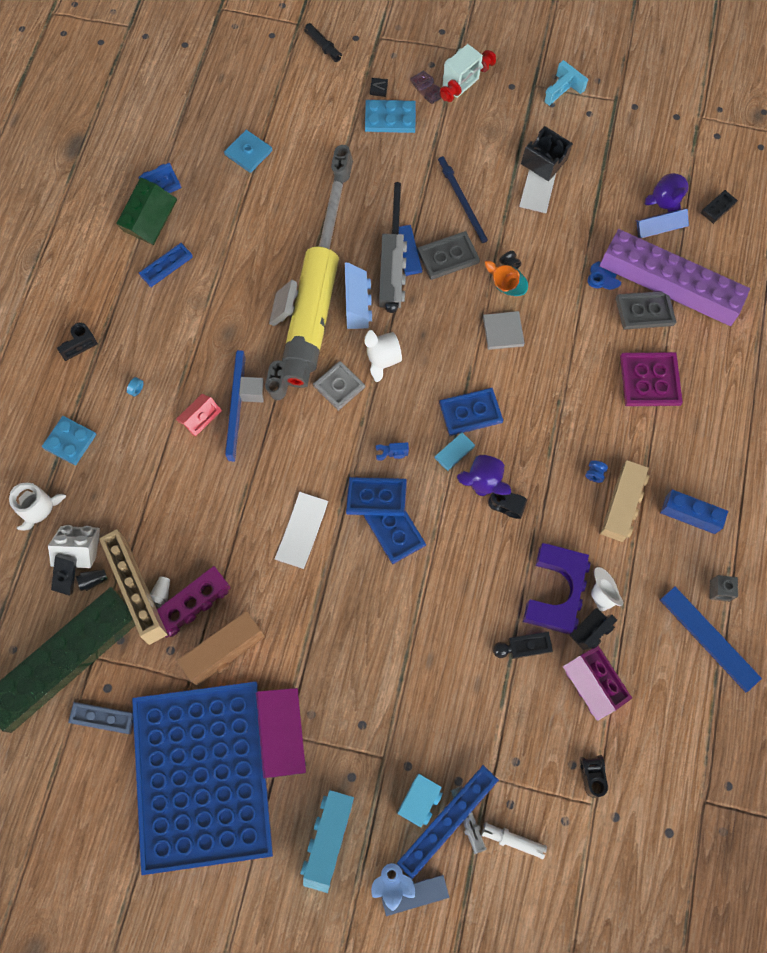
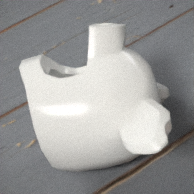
M373 330L368 331L364 343L367 346L368 358L372 363L370 371L374 381L379 382L383 377L384 368L402 361L401 349L395 333L391 332L377 337Z
M28 482L14 486L10 492L9 502L13 510L25 520L17 529L29 530L34 526V523L43 521L51 513L53 506L59 504L66 498V495L58 494L50 498L41 488ZM26 489L33 491H25L18 499L20 504L17 503L16 499L20 492Z

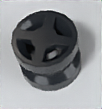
M509 251L499 259L502 265H509L516 269L522 264L520 259L516 258L515 251Z

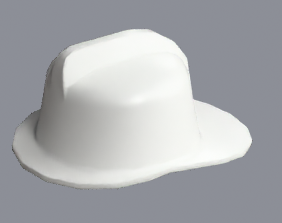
M595 568L596 584L591 590V595L598 609L603 612L615 605L622 606L623 600L614 579L603 568Z

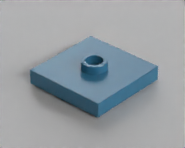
M245 130L224 151V154L251 173L273 150L270 145L248 130Z

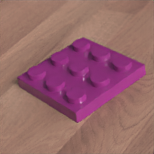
M676 352L622 353L620 355L625 406L682 405Z

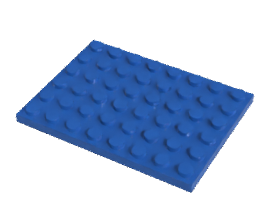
M257 681L132 698L141 875L273 857L266 778L263 779L256 700V692H258Z

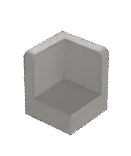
M241 377L239 395L242 402H264L263 378Z

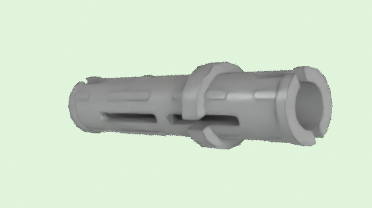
M463 786L450 790V792L453 795V798L459 793ZM471 812L463 821L465 827L464 834L468 835L473 853L477 854L487 848L479 831L481 830L480 825L477 826L474 815Z

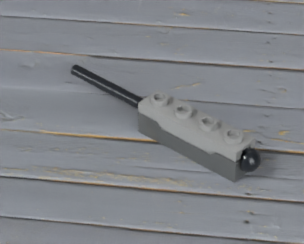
M400 182L394 183L392 234H382L379 307L385 308L388 313H395L398 308H401V302H405V291H402V285H405L406 274H402V269H406V258H403V252L407 251V241H403L404 234H399Z

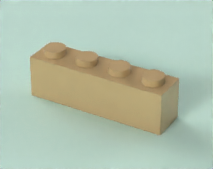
M628 460L622 465L600 533L601 535L623 542L627 537L630 538L633 531L631 526L632 520L636 519L639 509H636L638 503H641L644 496L642 488L643 485L646 486L649 480V475H647L648 467Z

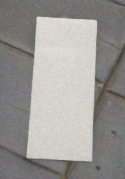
M529 170L519 207L547 213L556 174L548 182Z
M299 492L275 560L302 569L305 568L328 501Z

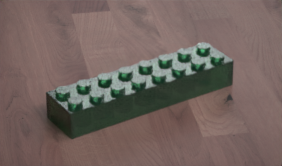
M112 587L107 589L0 680V729L2 732L12 733L136 626L126 602Z

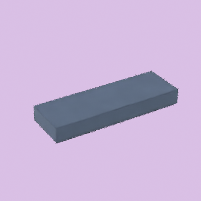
M74 702L68 723L131 735L133 713Z
M444 875L413 883L415 897L408 898L402 896L399 906L394 911L387 907L382 896L386 916L449 898Z

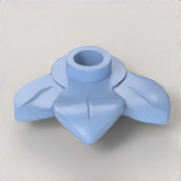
M394 863L384 866L381 876L375 879L372 884V897L379 898L383 896L385 904L392 911L399 906L402 896L408 898L415 897L413 881L410 877L403 875L401 868ZM390 871H394L396 873V877L394 879L388 878V873Z

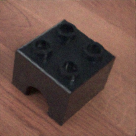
M544 126L539 131L535 142L531 141L525 147L521 165L549 182L568 160L573 143Z

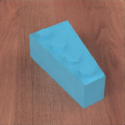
M329 790L328 797L323 796L320 809H324L322 817H317L314 826L317 834L315 839H310L307 852L311 853L309 861L304 860L300 873L304 875L303 886L328 893L354 797Z

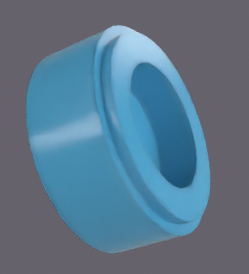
M134 377L128 384L127 393L133 397L137 396L143 388V380Z

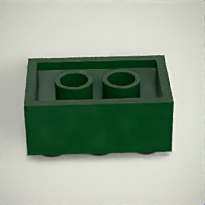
M140 177L116 224L123 232L154 245L177 202V198L157 184Z

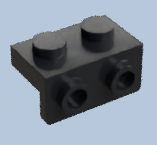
M596 608L577 626L576 630L570 633V637L583 650L594 649L601 643L600 638L604 634L608 635L613 631L617 619L612 614L605 616Z

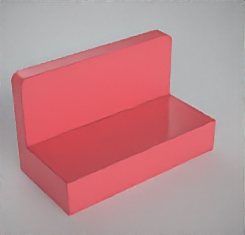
M201 394L176 420L196 437L222 410L211 397Z

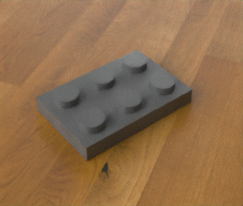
M466 231L417 248L419 257L430 280L479 264L480 258Z
M663 292L618 294L615 298L623 330L674 326L677 323L670 296Z

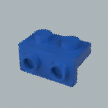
M170 163L162 164L158 168L144 172L138 177V179L141 177L157 184L168 193L182 188Z

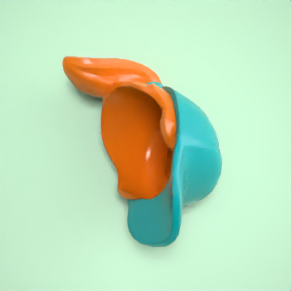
M485 261L486 269L490 274H493L494 284L499 291L511 296H522L527 292L528 281L518 269L509 265L497 267L494 262Z

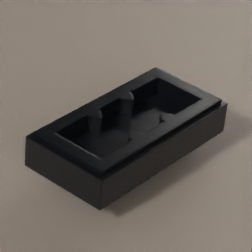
M724 190L702 209L701 214L714 224L738 200Z
M60 553L55 556L52 591L68 596L73 593L76 558Z

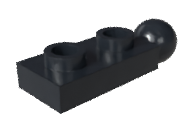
M549 632L512 637L508 639L509 645L504 642H498L493 647V653L497 658H505L508 653H511L512 659L553 652Z

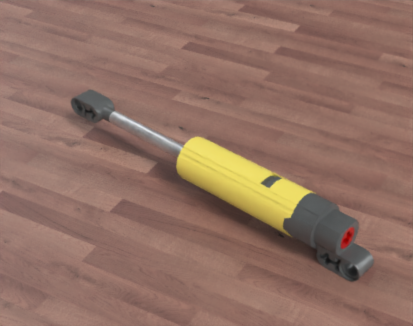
M339 145L334 151L331 164L334 179L320 244L318 247L308 249L305 253L298 285V295L294 303L295 308L288 330L282 361H274L269 366L265 388L274 400H281L286 396L288 385L297 388L308 387L310 372L315 371L317 368L339 262L338 255L329 249L343 183L350 178L353 164L352 155L347 145Z

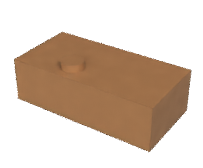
M246 611L178 659L177 662L189 680L198 686L216 672L222 673L229 667L228 664L265 637Z

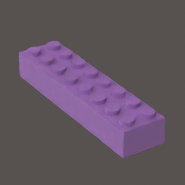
M620 229L617 230L600 264V267L654 292H663L669 295L670 299L729 326H732L739 316L751 289Z

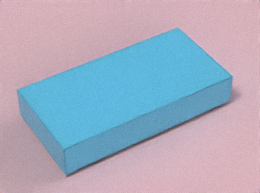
M462 432L435 456V459L449 471L475 448V444Z

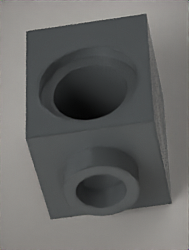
M717 575L710 580V600L730 602L738 597V577Z

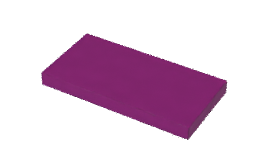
M298 688L256 692L263 779L306 773Z

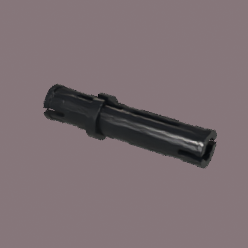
M308 23L305 26L304 32L322 48L324 54H328L334 62H339L342 53L311 23Z

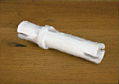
M485 822L483 826L485 828L482 829L481 836L498 841L499 845H508L544 859L545 854L543 852L546 853L547 845H542L511 833L507 828L501 829Z

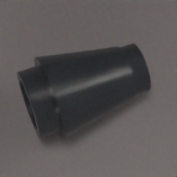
M104 569L81 572L80 575L76 576L80 591H88L108 580Z

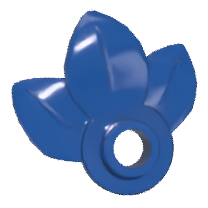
M600 261L591 266V274L588 277V284L596 289L603 287L612 290L621 285V281L615 279L617 274L600 267Z

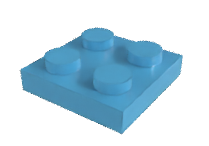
M62 416L42 445V448L76 466L95 438L96 433Z

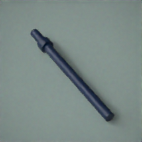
M444 156L440 157L438 161L443 169L442 172L445 178H448L481 243L487 242L488 239L454 177L452 167L448 165Z

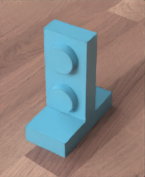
M563 60L559 63L556 74L559 79L553 86L550 85L547 88L544 102L550 106L570 87L579 94H582L586 89L588 78Z

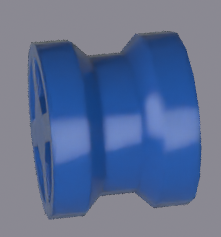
M592 460L588 465L589 470L586 472L585 477L590 481L602 483L608 466L603 462Z

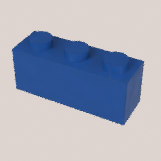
M672 489L666 495L660 513L716 534L723 529L728 511Z

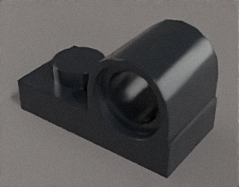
M79 322L71 327L70 332L74 339L62 343L57 349L63 359L67 361L98 345L87 325Z

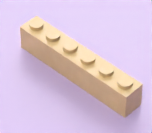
M116 529L99 538L140 637L150 645L167 636L166 629L124 536Z

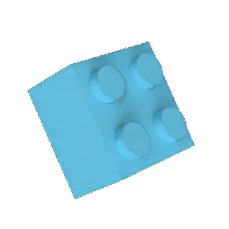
M417 774L397 814L419 827H422L423 824L427 826L433 814L429 812L432 805H437L443 795L440 792L442 787Z

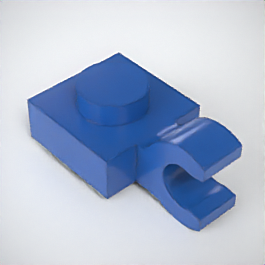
M408 442L389 443L388 446L376 445V451H383L382 455H376V460L382 461L388 455L395 459L408 456Z

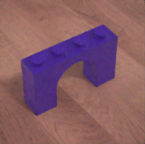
M546 543L541 544L535 566L562 574L569 584L570 594L568 600L560 605H550L530 599L526 604L523 622L565 634H570L573 630L577 629L579 618H576L577 610H581L583 599H580L581 591H585L587 584L584 577L585 573L589 572L591 564L588 561L589 555Z

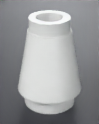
M160 576L150 593L155 607L160 608L168 601L171 581L169 578Z

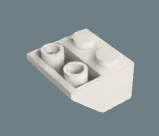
M60 526L48 545L51 567H54L55 556L60 553L76 558V568H91L97 556L100 528L91 526Z

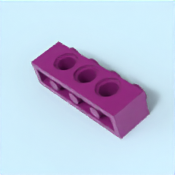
M215 566L157 609L168 634L165 636L166 638L175 636L180 631V627L193 622L197 618L196 615L198 613L207 611L212 607V603L216 599H222L229 593L230 585ZM206 587L213 588L209 595H203V590ZM191 599H195V606L192 608H188V601ZM179 612V618L175 621H172V613Z

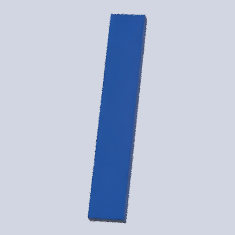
M237 350L235 357L225 452L227 460L235 462L241 410L240 381L241 377H244L246 361L244 351Z
M676 586L660 599L664 606L745 693L750 691L762 679Z
M482 765L401 857L397 865L413 879L496 785L499 779Z

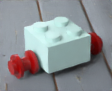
M467 44L460 48L453 57L448 58L444 64L443 86L440 89L441 98L444 101L452 102L454 96L458 98L479 79L480 71L487 72L489 66L496 64L494 52L485 50L480 54Z

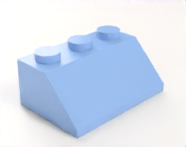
M345 263L347 329L369 328V322L372 321V310L368 311V305H371V294H368L367 290L371 289V279H367V271L350 263Z

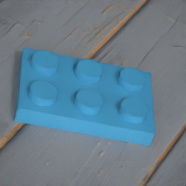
M366 100L365 132L415 133L416 101Z

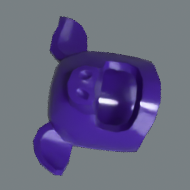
M676 173L664 175L656 184L653 194L646 197L645 206L657 204L660 208L667 209L668 212L681 209L680 202L689 190L687 180Z
M488 455L476 456L470 472L463 471L457 475L458 482L465 486H471L476 494L480 496H485L492 492L499 495L511 494V487L507 483L502 482L505 465L495 457Z

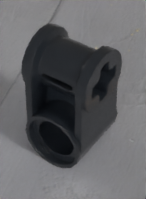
M492 492L488 499V505L492 510L506 514L514 519L522 518L527 504V499L524 496L514 493L499 495Z
M598 755L597 758L588 759L580 757V769L587 795L592 798L604 796L608 791L603 756ZM593 782H597L600 785V793L597 794L593 791Z

